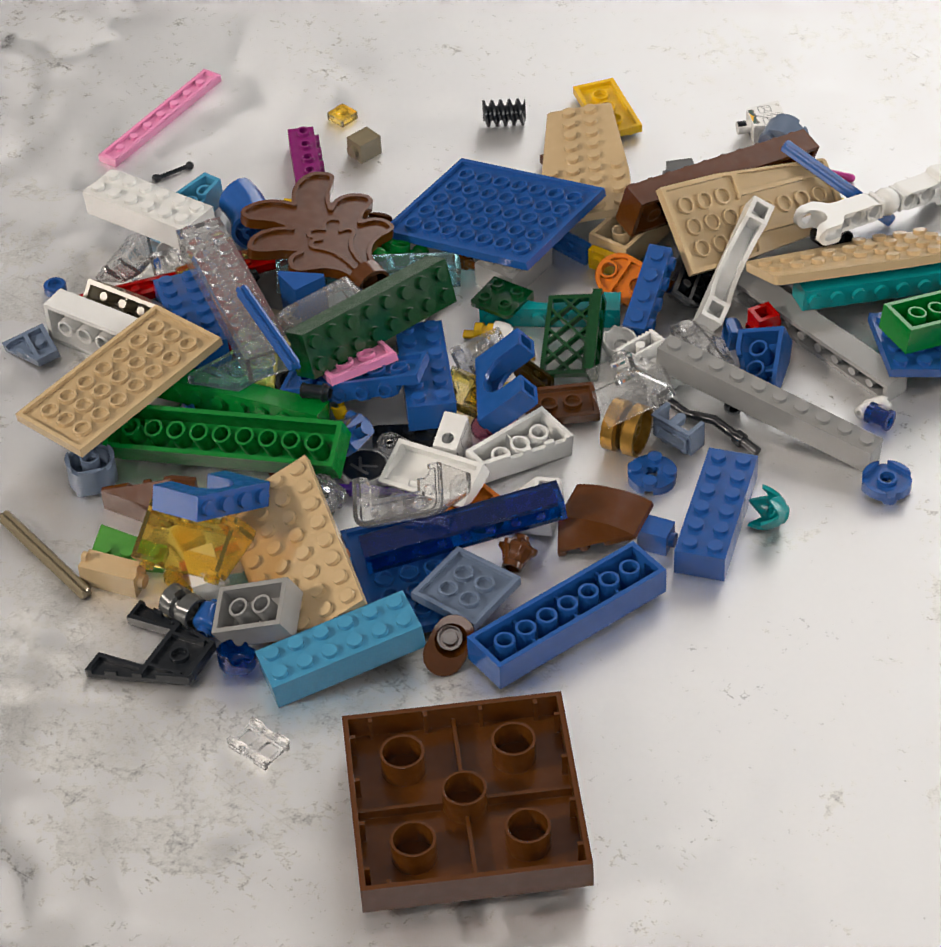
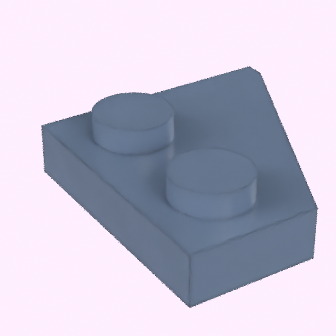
M43 323L2 342L7 352L39 367L61 357Z

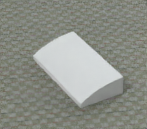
M399 438L378 482L465 509L482 488L490 471L484 463Z

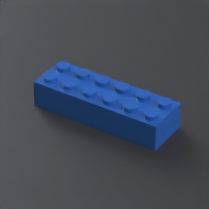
M188 270L182 274L166 275L153 280L156 301L162 304L166 310L206 329L222 339L223 345L193 369L202 370L231 363L227 337L198 270Z
M428 320L426 322H419L395 335L397 355L428 351L430 358L418 384L410 387L402 385L409 431L439 428L445 411L457 413L442 320Z
M709 447L674 549V573L725 581L749 506V499H751L758 475L757 455Z

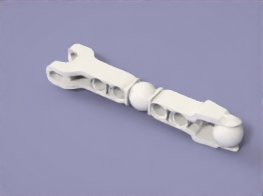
M941 163L931 165L925 172L898 181L888 187L880 188L876 192L862 193L834 203L813 201L801 205L796 209L793 221L802 229L816 228L817 235L815 240L823 246L839 242L843 232L883 218V216L892 215L896 211L910 210L932 202L940 205Z

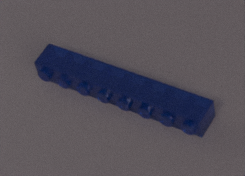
M557 480L363 534L358 536L370 575L451 552L457 546L465 548L567 519V513Z

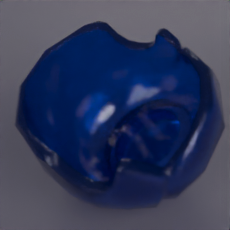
M232 639L220 643L216 648L220 669L230 676H242L252 672L258 663L255 653L256 649L249 646L247 642L237 646Z

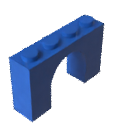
M519 328L513 330L475 359L477 421L483 429L489 430L492 434L505 428L538 404L537 387L521 374L503 386L514 371L535 357L534 341Z
M223 470L207 474V488L193 487L173 481L154 484L152 510L200 522L269 506L270 482Z

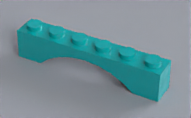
M604 292L607 301L604 328H612L614 325L618 327L621 321V292ZM528 300L511 319H503L479 309L480 322H484L487 325L495 321L509 323L512 327H545L548 303ZM580 302L576 308L582 312L589 306V302ZM554 303V310L558 313L567 305L565 303ZM571 310L563 318L569 322L577 314ZM581 319L573 327L584 328L587 323ZM558 320L551 327H563L564 324Z

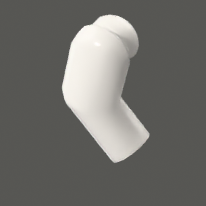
M880 395L866 399L854 409V413L858 418L862 419L876 407L881 412H885L892 404L887 400L888 397Z

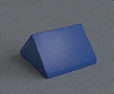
M278 271L283 309L291 313V317L294 320L302 319L304 322L329 308L324 274Z

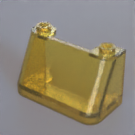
M151 499L131 557L139 561V566L148 570H153L154 567L204 578L203 581L212 585L225 582L252 544L257 531L238 517L229 515L226 518H214L195 522L152 510L153 499Z

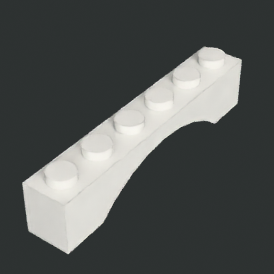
M755 195L745 204L692 322L711 332H714L722 325L730 308L734 290L742 270L769 221L775 207L774 205Z

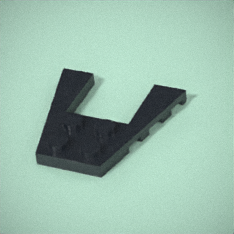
M139 600L127 615L128 624L165 634L166 636L144 664L98 652L85 668V673L88 678L190 685L215 653L217 647L215 641L192 628L190 630L184 628L178 620H170L163 615L162 611L155 607L151 609L146 606L144 601Z

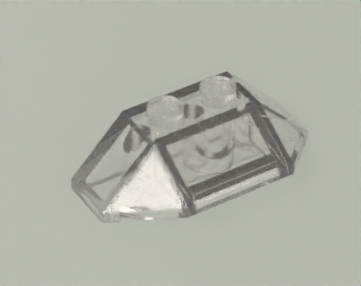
M137 232L128 236L95 277L97 281L124 283L130 279L136 281L144 275L143 272L150 268L149 264L154 258L150 238Z

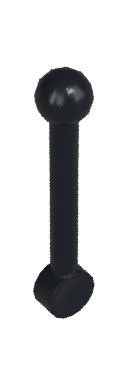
M188 161L186 165L166 173L154 174L152 181L158 183L162 178L185 169L191 170L194 164Z

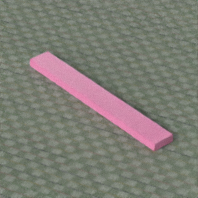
M203 69L98 155L99 161L113 167L119 166L220 83L221 75Z

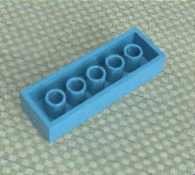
M403 590L256 650L255 653L265 680L280 708L424 648L426 640L422 626Z

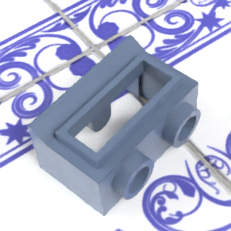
M665 402L651 414L653 417L654 436L660 438L663 443L676 447L683 454L693 455L704 446L705 423L700 421L687 431L681 427L686 423V415L678 413L669 420L670 403Z

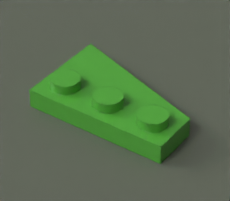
M103 524L100 526L92 550L143 562L145 563L146 572L164 573L170 556L169 548Z

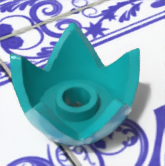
M763 484L762 489L768 496L749 499L750 504L761 517L749 522L747 526L757 530H771L787 521L790 509L780 493Z

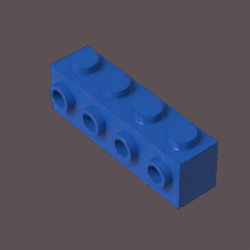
M649 243L622 324L623 327L633 330L637 337L645 333V331H649V329L655 330L656 317L662 309L663 296L669 288L670 275L676 266V258L670 247Z

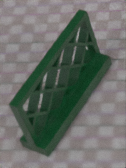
M602 288L593 289L592 294L548 296L540 368L554 378L587 377L588 381H598L607 305ZM580 302H589V306L582 312L576 308ZM554 303H565L567 305L558 313L554 310ZM573 310L577 316L567 322L563 316ZM583 319L587 324L578 332L573 326ZM560 320L564 326L555 333L551 326ZM570 329L575 335L565 342L560 336ZM581 339L584 342V346L576 352L571 345ZM558 340L562 346L552 352L549 349V345ZM568 349L573 355L563 362L558 356ZM576 359L582 362L581 369H571L568 367ZM553 360L560 364L554 370H546L547 365Z

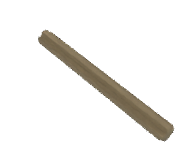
M9 510L0 513V523L80 599L85 600L91 596V587Z

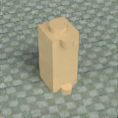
M89 549L88 552L83 551L81 554V562L78 565L79 575L90 587L137 598L142 589L147 587L149 576L146 574L145 563Z

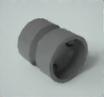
M173 583L162 593L158 607L168 617L181 622L184 627L194 629L192 619L199 606L206 600L192 593L181 584Z

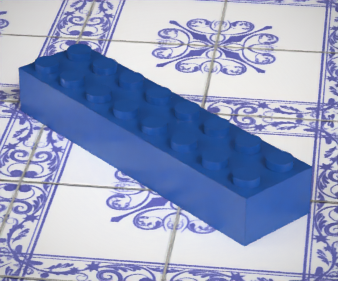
M632 541L467 636L468 659L499 689H502L666 592V569Z

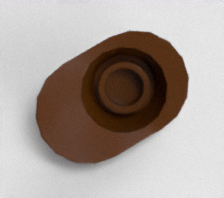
M447 615L435 625L423 650V662L434 675L441 677L450 676L461 668L468 655L467 636L474 633V628L470 621L460 615Z

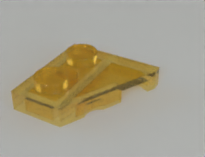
M452 366L451 376L457 411L477 419L476 375Z

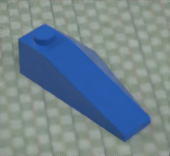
M784 326L739 329L736 343V354L740 363L739 368L781 388L790 363L793 344Z

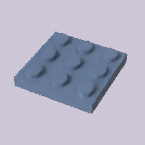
M457 546L411 592V600L445 617L447 615L463 616L471 622L475 632L521 585V577Z

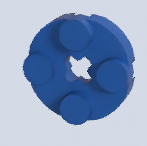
M651 451L647 455L637 457L627 465L628 484L634 491L645 495V491L653 492V495H662L672 490L676 484V465L669 458L662 456L659 451Z
M887 460V464H879V461H875L867 465L863 470L862 492L873 499L882 501L885 505H894L897 500L905 498L911 492V472L908 467L900 462Z

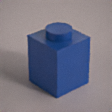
M648 515L637 536V545L644 551L667 556L670 548H674L678 540V533L675 532V521Z

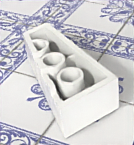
M541 406L467 449L465 458L484 463L490 471L485 483L571 456L574 435Z

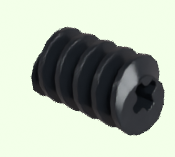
M516 98L514 105L510 99H507L506 105L503 104L502 99H499L497 106L493 100H490L489 106L486 105L485 100H482L483 121H485L487 127H490L492 121L498 127L501 120L504 126L508 125L509 120H511L513 126H516L517 120H520L521 125L524 126L526 121L525 99L523 104H521L519 98Z

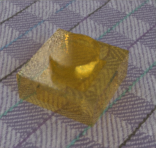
M343 103L327 112L328 120L342 128L358 119L357 111Z

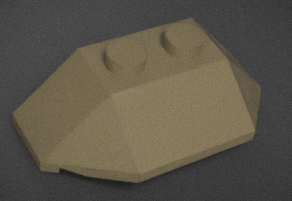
M88 279L83 297L130 314L136 318L142 316L154 305L165 309L157 301L94 279Z

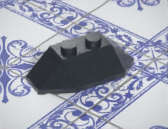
M679 255L676 259L675 269L671 272L669 288L665 294L681 305L699 308L715 270L689 277L681 255Z

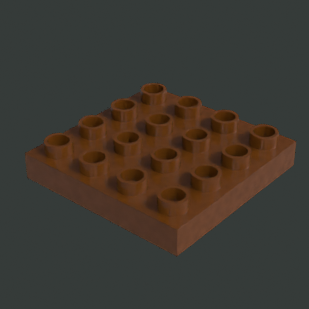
M561 691L342 716L363 913L594 886L593 859Z

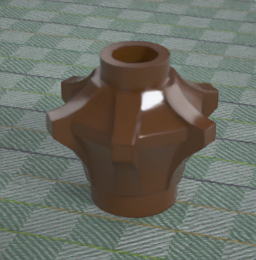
M515 533L514 537H505L504 541H499L498 546L503 554L502 567L513 573H521L526 563L537 556L538 550L531 546L530 538L527 535Z

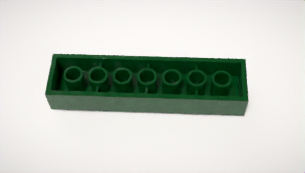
M425 256L285 331L289 346L300 360L301 367L299 370L296 369L297 376L315 380L323 376L326 370L332 371L335 369L336 364L342 365L348 362V357L355 358L359 351L377 346V341H386L457 302L446 259Z

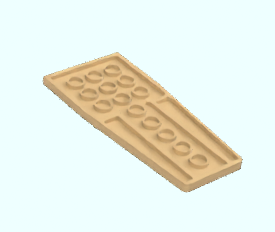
M609 102L595 105L587 104L584 107L565 108L561 111L547 114L542 175L605 188L606 196L578 223L616 217L626 186L631 184V176L612 104Z
M824 158L817 159L829 168V165ZM797 162L717 173L660 187L656 190L689 277L716 270L745 204L754 195L775 207L748 260L810 237L811 228L802 229L793 221L795 211L801 205L813 201L834 203L842 200L837 190Z
M919 227L914 228L913 232L894 231L893 235L888 236L885 234H874L869 239L855 237L852 238V242L746 261V271L773 285H786L941 263V236L937 232H929L927 228Z

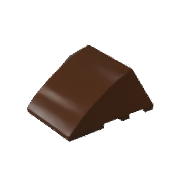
M577 484L558 516V556H566L567 551L580 548L582 552L587 551L594 544L603 543L605 546L636 539L654 506L653 502L625 490L601 485Z

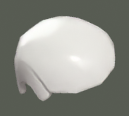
M614 325L610 330H604L602 347L606 355L616 360V348L623 346V343L627 344V341L631 342V339L634 340V337L637 336L633 330L627 327H617Z

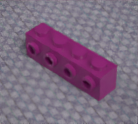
M313 126L287 129L295 184L300 178L309 173L325 172L319 134H314Z

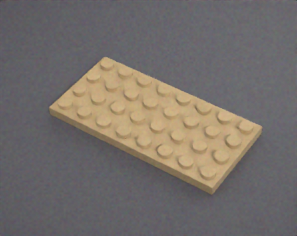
M154 305L15 415L20 423L78 456L84 457L223 345L222 339L206 329L158 305Z
M306 455L266 479V481L270 482L268 507L224 516L248 583L288 577L303 591L297 633L368 604L312 464Z

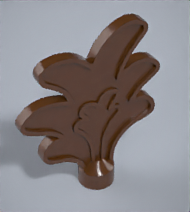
M319 171L309 173L296 182L292 190L291 202L277 199L261 200L251 203L241 210V223L245 227L264 229L254 234L248 241L247 256L250 259H288V271L321 273L325 277L339 279L348 283L355 293L390 276L373 259L372 254L379 246L393 238L394 225L383 218H367L372 212L373 199L369 195L361 193L345 194L336 198L331 203L330 197L334 188V175L329 172Z

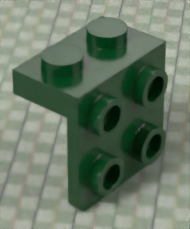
M494 276L471 299V306L503 319H511L528 300L534 301V291Z

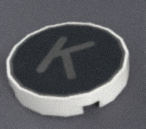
M359 449L346 457L341 479L346 484L360 482L361 485L377 486L381 484L378 482V479L387 463V458L381 452L373 449Z

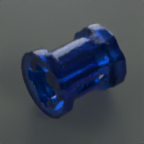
M871 402L864 412L863 420L866 423L873 422L880 425L882 430L888 431L894 424L896 412L892 409L887 411L878 407L876 402Z

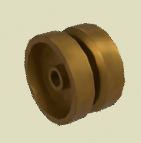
M615 397L609 404L602 421L600 431L601 447L615 452L620 449L622 454L635 458L641 455L652 429V407L638 402L632 405L631 400Z

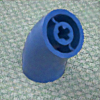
M239 178L225 188L219 200V208L230 221L231 236L234 242L240 247L247 249L249 239L264 229L245 227L241 223V210L251 203L266 199L250 179Z

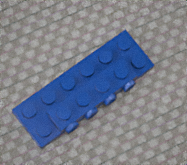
M428 351L398 354V361L382 365L383 367L368 371L365 374L331 386L322 376L314 380L297 376L296 370L294 372L289 371L280 390L300 394V386L303 382L317 385L327 383L333 390L332 398L329 402L337 404L356 399L359 401L370 400L373 397L390 398L399 394L402 385L410 387L418 384L430 358Z

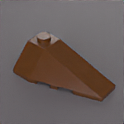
M169 475L164 476L163 480L159 481L146 479L143 480L142 484L132 485L130 483L105 486L101 489L104 509L168 531V529L187 519L152 510L153 485L173 481L198 487L197 478ZM192 521L198 527L199 522Z

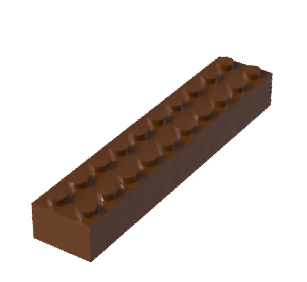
M801 129L761 143H755L746 148H739L736 151L721 154L718 157L703 160L690 166L687 165L681 169L668 171L656 177L631 183L624 190L615 219L630 237L668 225L656 190L660 187L717 173L796 162L781 151L782 145L787 140H790L814 158L820 146L805 129Z

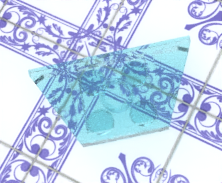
M252 339L188 374V383L239 392L273 373V364L269 358H266L264 350L259 349L258 341Z

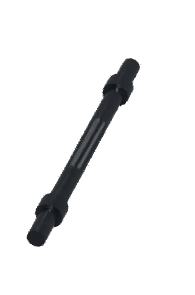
M648 379L641 383V387L652 394L654 400L658 403L664 404L668 402L673 411L684 413L686 419L712 424L730 437L731 442L738 447H744L753 455L760 453L761 448L749 440L747 434L741 430L734 429L718 416L687 409L672 398L667 390L662 387L658 388Z

